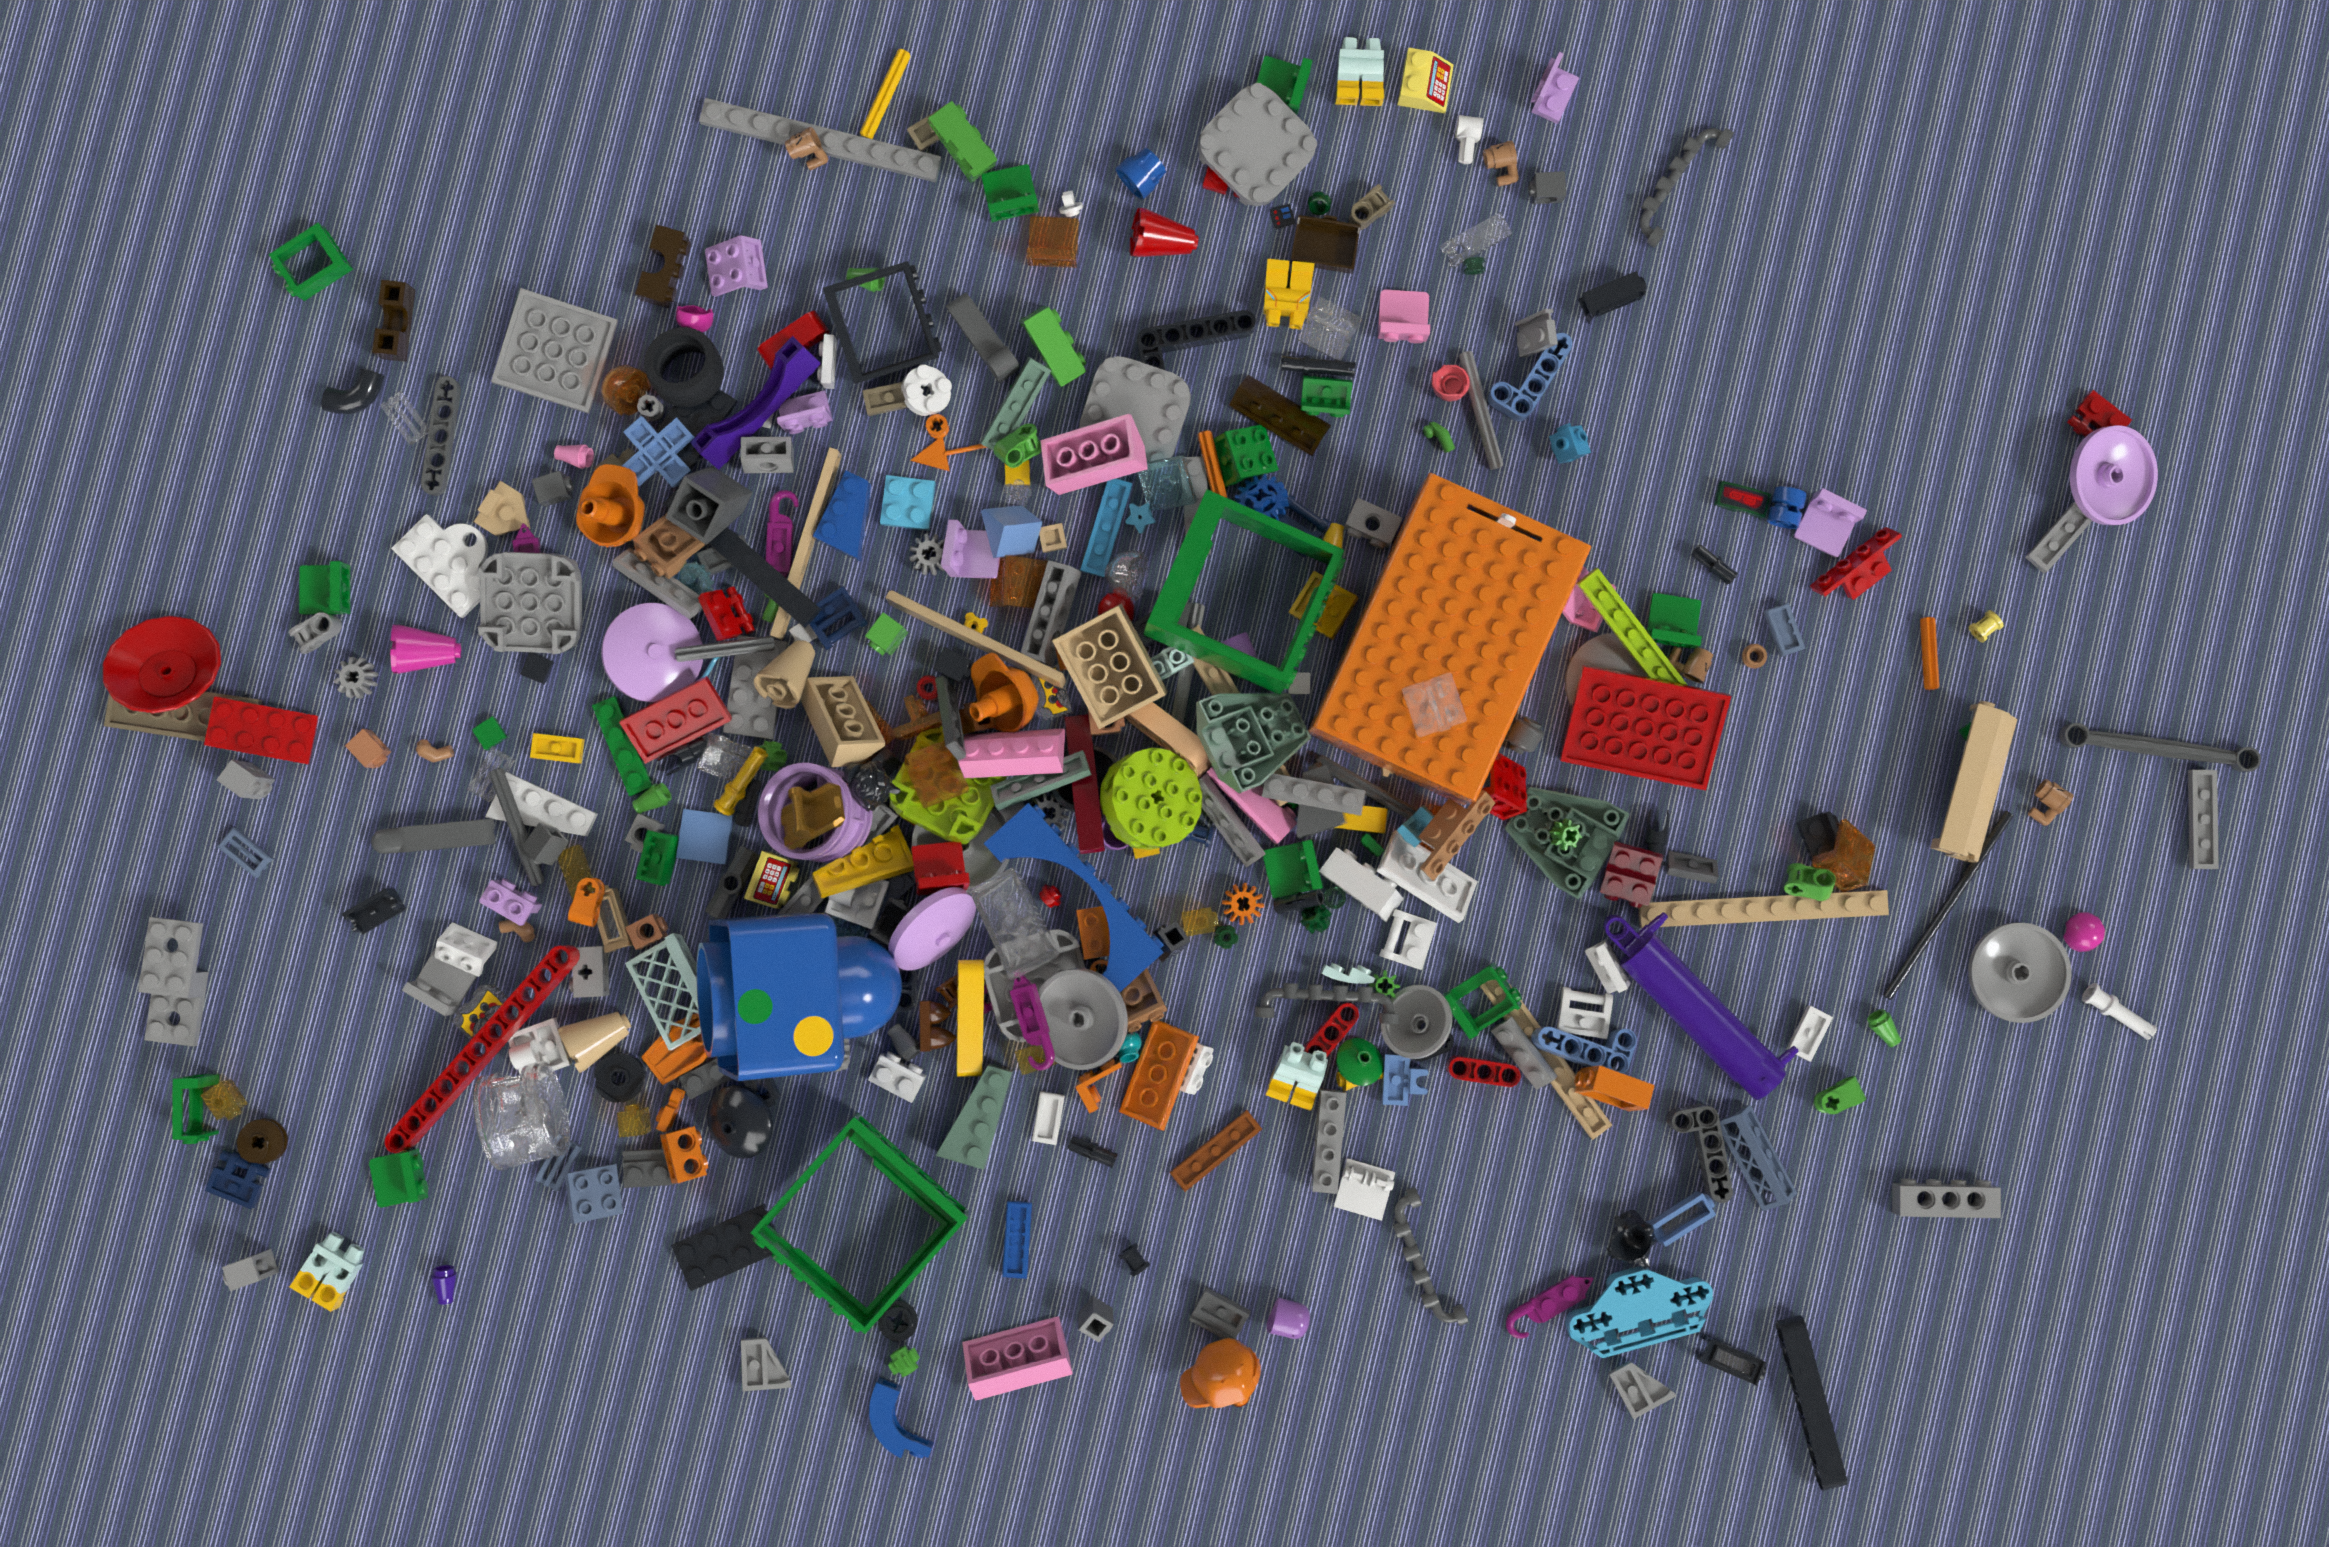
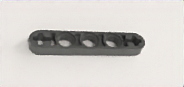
M450 376L439 378L434 391L421 478L422 489L432 496H440L445 492L450 469L461 395L459 382ZM450 382V385L454 388L448 391L447 396V392L443 390V387L448 386ZM441 398H449L450 400H452V402L450 403L449 401L441 400ZM443 406H449L451 409L450 415L444 419L440 418L439 409ZM439 430H445L447 432L446 440L438 443L435 440L436 433ZM436 454H442L443 463L438 467H434L431 462L432 457ZM430 470L441 472V475L436 473L435 476L433 473H430ZM435 478V481L439 482V486H435L432 489L429 486V482H434Z

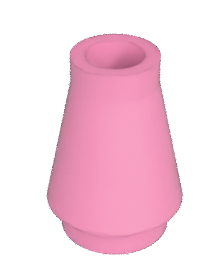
M557 445L554 457L556 460H561L584 469L592 465L594 452L587 445Z

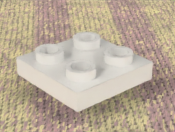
M880 880L829 896L825 913L873 929L890 882Z
M556 1018L519 1030L508 1041L510 1045V1060L514 1068L519 1071L522 1082L572 1065L570 1056L557 1030L559 1025Z

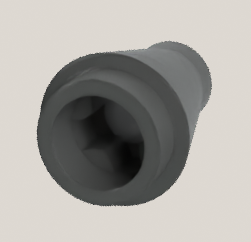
M896 1024L887 1032L900 1058H904L906 1062L920 1053V1042L904 1030L900 1024Z

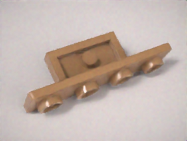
M1481 790L1477 801L1471 803L1467 809L1449 798L1418 838L1434 849L1420 867L1431 880L1434 881L1443 872L1448 862L1459 852L1463 843L1474 833L1476 827L1494 806V800L1484 790Z

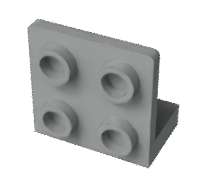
M434 949L416 981L407 982L402 991L444 1016L454 1015L477 976L435 958Z

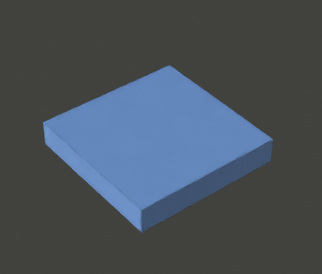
M683 809L676 858L727 865L734 816Z

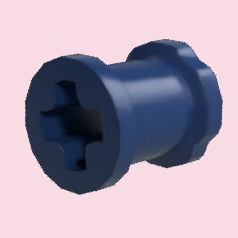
M1196 824L1193 831L1186 836L1185 841L1193 840L1203 843L1205 847H1209L1215 826L1206 827Z

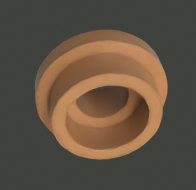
M1759 644L1748 645L1742 652L1743 663L1752 669L1763 666L1767 660L1766 650ZM1751 652L1757 654L1756 661L1751 660Z

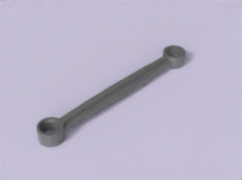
M2082 723L2067 724L2062 727L2059 733L2061 743L2068 748H2078L2088 744L2160 757L2230 764L2238 772L2254 771L2261 763L2260 753L2252 747H2241L2231 751L2152 737L2089 731ZM2071 727H2076L2081 732V740L2077 744L2071 743L2068 739V731ZM2243 751L2248 752L2251 756V764L2248 768H2243L2239 762V756Z

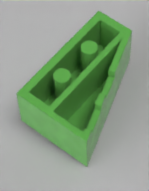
M951 101L930 116L927 122L969 182L972 183L982 174L993 168L997 158L991 148L983 142L977 128L974 125L971 126L966 120L967 115L963 108Z
M1042 306L1020 319L1019 323L1022 327H1025L1031 338L1030 341L1034 347L1036 346L1045 365L1051 369L1050 373L1058 386L1062 387L1086 372L1084 366L1087 363L1080 352L1075 353L1071 346L1074 340L1067 330L1063 332L1059 323L1062 320L1055 308L1051 310L1048 306Z

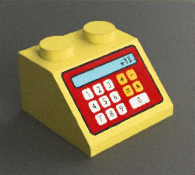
M1408 48L1397 105L1445 113L1454 65L1432 51Z
M762 851L744 899L781 909V906H785L789 900L791 892L788 891L790 883L795 882L798 876V862L772 852Z

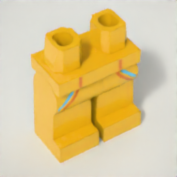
M1267 259L1263 314H1266V326L1279 327L1280 316L1290 317L1289 328L1302 329L1305 318L1307 319L1315 263L1292 261L1290 285L1287 288L1289 261Z

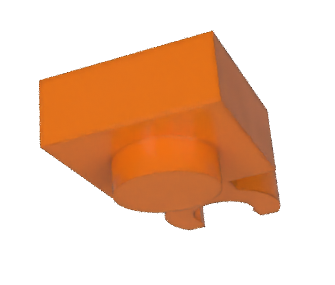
M680 1088L673 1089L668 1104L665 1108L661 1107L657 1114L656 1121L659 1122L656 1127L657 1130L665 1133L671 1130L686 1091Z

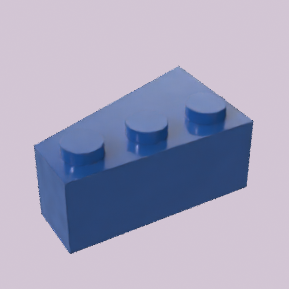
M846 470L813 535L818 542L859 562L862 559V547L872 489L871 484L867 480Z

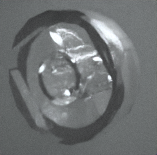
M1124 551L1117 554L1111 563L1107 564L1105 578L1108 579L1111 591L1117 596L1133 601L1141 598L1145 590L1140 588L1142 578L1146 581L1148 578V558L1143 555L1144 552Z

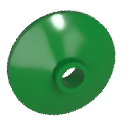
M1352 1038L1345 1041L1339 1047L1336 1054L1337 1068L1348 1082L1357 1086H1368L1380 1078L1383 1072V1059L1379 1050L1371 1042L1361 1038ZM1360 1056H1362L1366 1062H1363L1360 1059Z

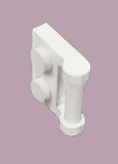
M1394 909L1392 915L1394 920L1385 947L1381 949L1379 956L1422 970L1437 923ZM1406 920L1410 924L1400 955L1393 952L1403 921Z
M1562 987L1557 1029L1567 1033L1607 1039L1613 995L1604 993V995L1572 991L1569 987ZM1570 1000L1602 1005V1013L1569 1008Z

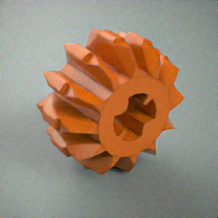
M1247 883L1242 884V892H1240L1235 884L1233 885L1235 895L1230 891L1225 892L1231 898V901L1222 900V904L1230 905L1231 908L1225 909L1223 912L1224 914L1234 912L1230 917L1231 922L1235 921L1239 915L1240 925L1244 924V916H1247L1248 922L1251 924L1254 921L1250 914L1253 913L1257 917L1261 916V913L1256 911L1255 907L1264 908V904L1256 903L1255 900L1261 899L1263 895L1257 894L1253 897L1252 894L1256 891L1255 886H1252L1250 891L1246 892ZM1240 897L1242 900L1243 897L1248 898L1247 904L1249 908L1247 910L1243 908V911L1238 909L1239 904L1237 900Z

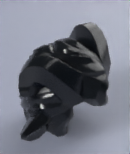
M870 761L866 764L852 763L847 766L842 777L844 782L849 785L851 793L867 812L870 810L874 811L875 808L886 802L887 798L890 797V793L899 794L901 791L900 788L892 783L880 761Z
M1635 1210L1623 1212L1620 1214V1217L1616 1215L1614 1217L1616 1227L1611 1234L1608 1248H1606L1608 1251L1607 1255L1611 1256L1612 1259L1622 1260L1629 1264L1638 1262L1643 1268L1649 1267L1648 1255L1651 1247L1656 1242L1653 1237L1654 1229L1652 1225L1646 1223Z

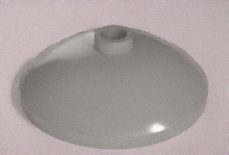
M1412 985L1403 988L1395 994V998H1391L1394 1005V1013H1399V1024L1381 1023L1382 1036L1388 1047L1396 1054L1409 1059L1424 1058L1435 1053L1447 1040L1452 1027V1011L1446 998L1432 987ZM1426 1023L1425 1028L1421 1030V1025Z

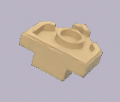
M502 481L499 482L494 491H489L478 508L480 513L474 520L476 524L495 536L518 531L522 523H525L531 529L526 514L524 495Z

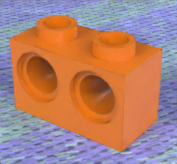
M695 1126L685 1127L660 1135L672 1184L707 1175L708 1162L706 1156L701 1153L700 1145L702 1144V1138L699 1130L695 1129ZM681 1135L687 1138V1146L684 1149L678 1145V1139ZM688 1159L693 1162V1170L690 1173L684 1170V1163Z

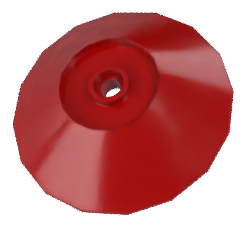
M176 616L147 619L127 629L110 646L102 664L103 684L113 700L130 710L153 714L177 710L198 699L213 684L221 666L220 644L210 629L193 619Z

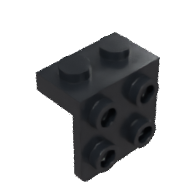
M890 897L886 903L883 915L870 932L868 938L888 949L893 932L911 909L903 900Z

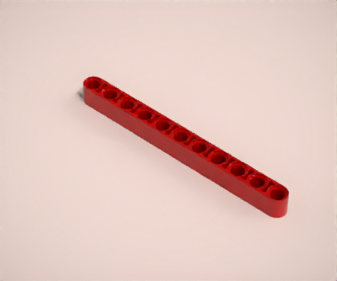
M560 945L555 946L549 951L386 1135L384 1143L388 1151L391 1153L412 1149L578 963L580 953L575 946ZM563 950L566 951L568 956L566 962H563L561 958ZM546 969L551 972L549 981L545 978ZM530 987L534 990L535 993L533 999H531L528 994ZM514 1006L518 1009L517 1017H514L512 1014ZM497 1025H499L502 1030L500 1036L496 1033ZM481 1043L485 1046L484 1054L480 1052ZM464 1062H467L469 1066L468 1072H465L463 1068ZM448 1080L452 1083L451 1091L447 1087ZM432 1098H433V1099L435 1100V1102H436V1108H435V1109L431 1106V1100H432ZM415 1117L419 1119V1127L415 1124ZM399 1135L403 1138V1145L399 1143Z

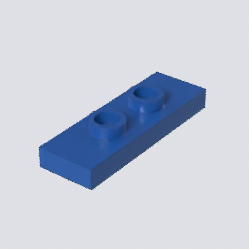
M1007 1201L1002 1277L1027 1279L1032 1202Z

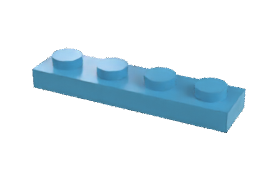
M1120 479L1107 481L1081 566V572L1105 578L1132 483Z

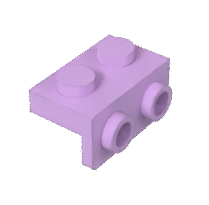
M504 878L502 880H491L479 900L481 904L520 926L525 924L531 913H538L542 904L536 901L538 897L528 891L521 893L514 889L516 884Z

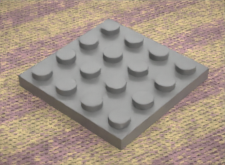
M520 288L491 382L589 414L618 320Z

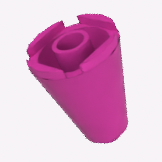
M399 624L392 626L391 641L393 642L390 656L393 673L401 674L456 663V658H461V643H456V638Z

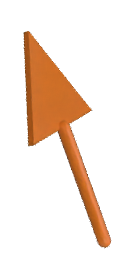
M941 438L937 439L910 461L950 472L947 460L948 455L987 447L978 444L946 451L944 440Z

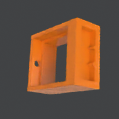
M1600 1065L1581 1068L1574 1079V1084L1576 1085L1575 1093L1628 1112L1647 1110L1655 1086Z

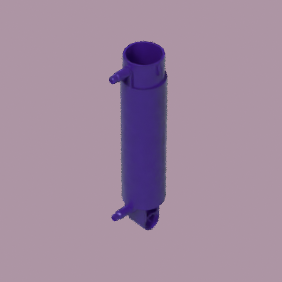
M1665 912L1656 916L1638 932L1620 915L1608 916L1604 920V930L1626 954L1619 965L1733 1082H1737L1754 1100H1760L1772 1092L1786 1075V1071L1783 1068L1795 1057L1799 1050L1792 1046L1781 1056L1776 1057L1654 933L1668 919V915ZM1613 921H1620L1622 923V929L1618 933L1609 931V926Z

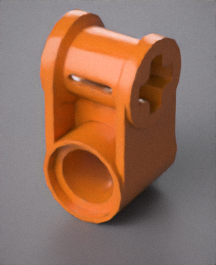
M584 878L578 883L568 913L569 921L590 927L596 925L605 893V885L602 880L598 878ZM588 885H592L595 888L594 893H590L587 890Z

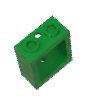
M319 222L268 254L274 262L271 264L273 270L278 276H283L287 283L284 286L291 296H297L303 301H306L353 270L329 231ZM318 240L333 263L299 285L284 261Z

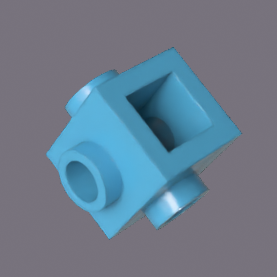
M1571 423L1556 428L1557 433L1549 436L1551 449L1556 455L1558 464L1572 462L1591 453L1587 442V434L1583 430L1582 425L1571 426Z

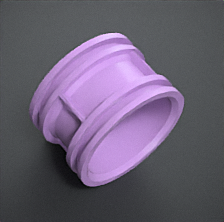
M796 763L781 769L768 781L760 797L758 819L764 838L780 854L795 859L831 863L838 858L846 857L851 854L852 850L863 845L871 829L873 811L867 812L866 809H863L862 805L851 793L849 785L842 779L844 771L812 763ZM816 780L818 787L827 782L840 785L845 814L843 824L838 828L834 827L823 833V843L815 848L808 849L806 846L809 842H807L802 848L787 849L784 844L785 832L784 826L781 823V812L787 804L792 802V799L788 796V790L792 787H801L804 790Z

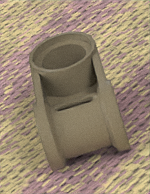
M1378 184L1353 205L1348 218L1349 223L1361 225L1360 230H1363L1391 210L1396 202L1390 200L1382 191V186ZM1362 212L1367 218L1363 220L1358 219L1355 213Z

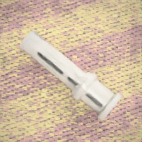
M2097 983L2091 984L2083 993L2082 1001L2084 1003H2090L2097 1007L2103 1015H2111L2143 1036L2144 1039L2149 1040L2156 1033V1026L2121 1005L2115 995L2107 994L2100 989Z

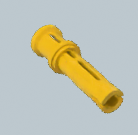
M754 747L733 781L724 786V793L713 804L720 813L727 816L734 814L735 806L739 800L745 797V789L768 757L764 749Z

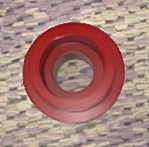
M926 675L918 681L917 692L920 697L926 700H933L938 697L936 677ZM929 683L934 686L932 692L925 691V686Z
M1045 884L1039 893L1040 898L1050 908L1059 906L1061 904L1060 898L1062 897L1060 891L1053 885L1050 887Z

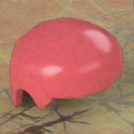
M1443 365L1432 374V388L1436 396L1443 401H1457L1469 390V376L1463 368L1457 365Z

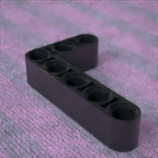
M1241 310L1145 328L1137 336L1140 362L1147 364L1150 361H1156L1160 365L1159 369L1165 370L1162 353L1249 337L1255 330L1256 318L1252 312ZM1246 319L1251 323V326L1243 329L1238 325V322ZM1223 324L1227 327V330L1224 333H1218L1214 330V326ZM1198 328L1203 332V335L1195 338L1190 335V331ZM1176 333L1179 339L1175 342H1170L1166 339V335ZM1146 337H1151L1155 340V343L1147 347L1142 344V340Z

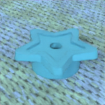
M1133 503L1129 505L1131 515L1127 518L1126 524L1135 525L1139 533L1142 534L1146 525L1156 522L1149 509V503L1141 507Z

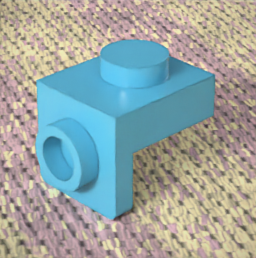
M1423 805L1397 831L1407 843H1410L1415 848L1422 842L1418 838L1435 815Z

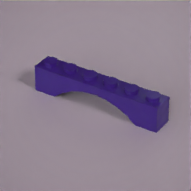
M792 336L775 354L770 376L755 399L735 415L720 422L706 425L690 443L700 455L719 470L741 447V437H751L762 427L764 422L814 373L821 363Z

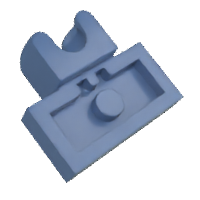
M1384 1054L1382 1104L1408 1106V1093L1426 1095L1428 1093L1427 1089L1417 1086L1416 1079L1419 1076H1427L1429 1073L1428 1069L1410 1067V1059L1398 1054Z

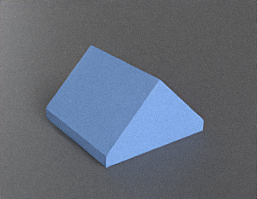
M1022 505L981 510L993 558L1034 553L1042 526V521Z

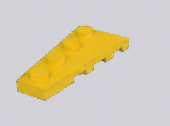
M896 825L883 836L880 834L873 838L869 844L863 847L859 846L846 857L838 858L813 872L812 879L820 897L825 898L913 871L912 854L899 825Z

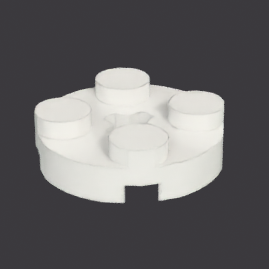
M920 365L911 370L902 382L901 391L905 397L904 402L911 411L918 415L928 416L937 414L950 401L952 384L941 371L934 367ZM921 386H928L932 394L924 396V390Z

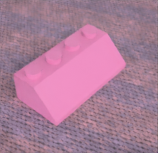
M1131 414L1041 440L1045 483L1048 488L1058 495L1148 469L1145 446Z
M1065 729L966 734L963 737L966 757L959 760L958 763L964 778L1063 773Z
M1213 766L1207 771L1206 774L1274 844H1278L1297 824L1294 820L1297 816L1288 806L1283 809L1278 806L1274 799L1262 797L1263 787L1261 785L1239 794L1218 779Z
M1059 1316L962 1342L968 1385L975 1401L1072 1375L1069 1352Z

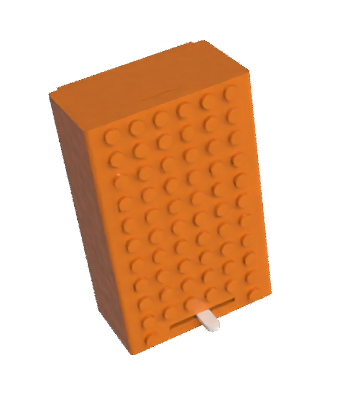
M1428 473L1417 491L1308 729L1309 734L1373 765L1385 768L1393 774L1447 799L1450 798L1459 804L1467 805L1476 802L1591 550V546L1440 476Z

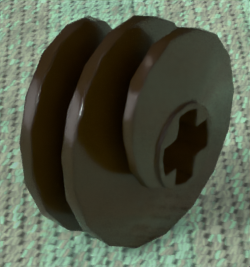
M268 1118L249 1122L241 1129L237 1138V1150L240 1156L251 1163L265 1164L276 1161L284 1154L288 1146V1136L285 1128L281 1123Z

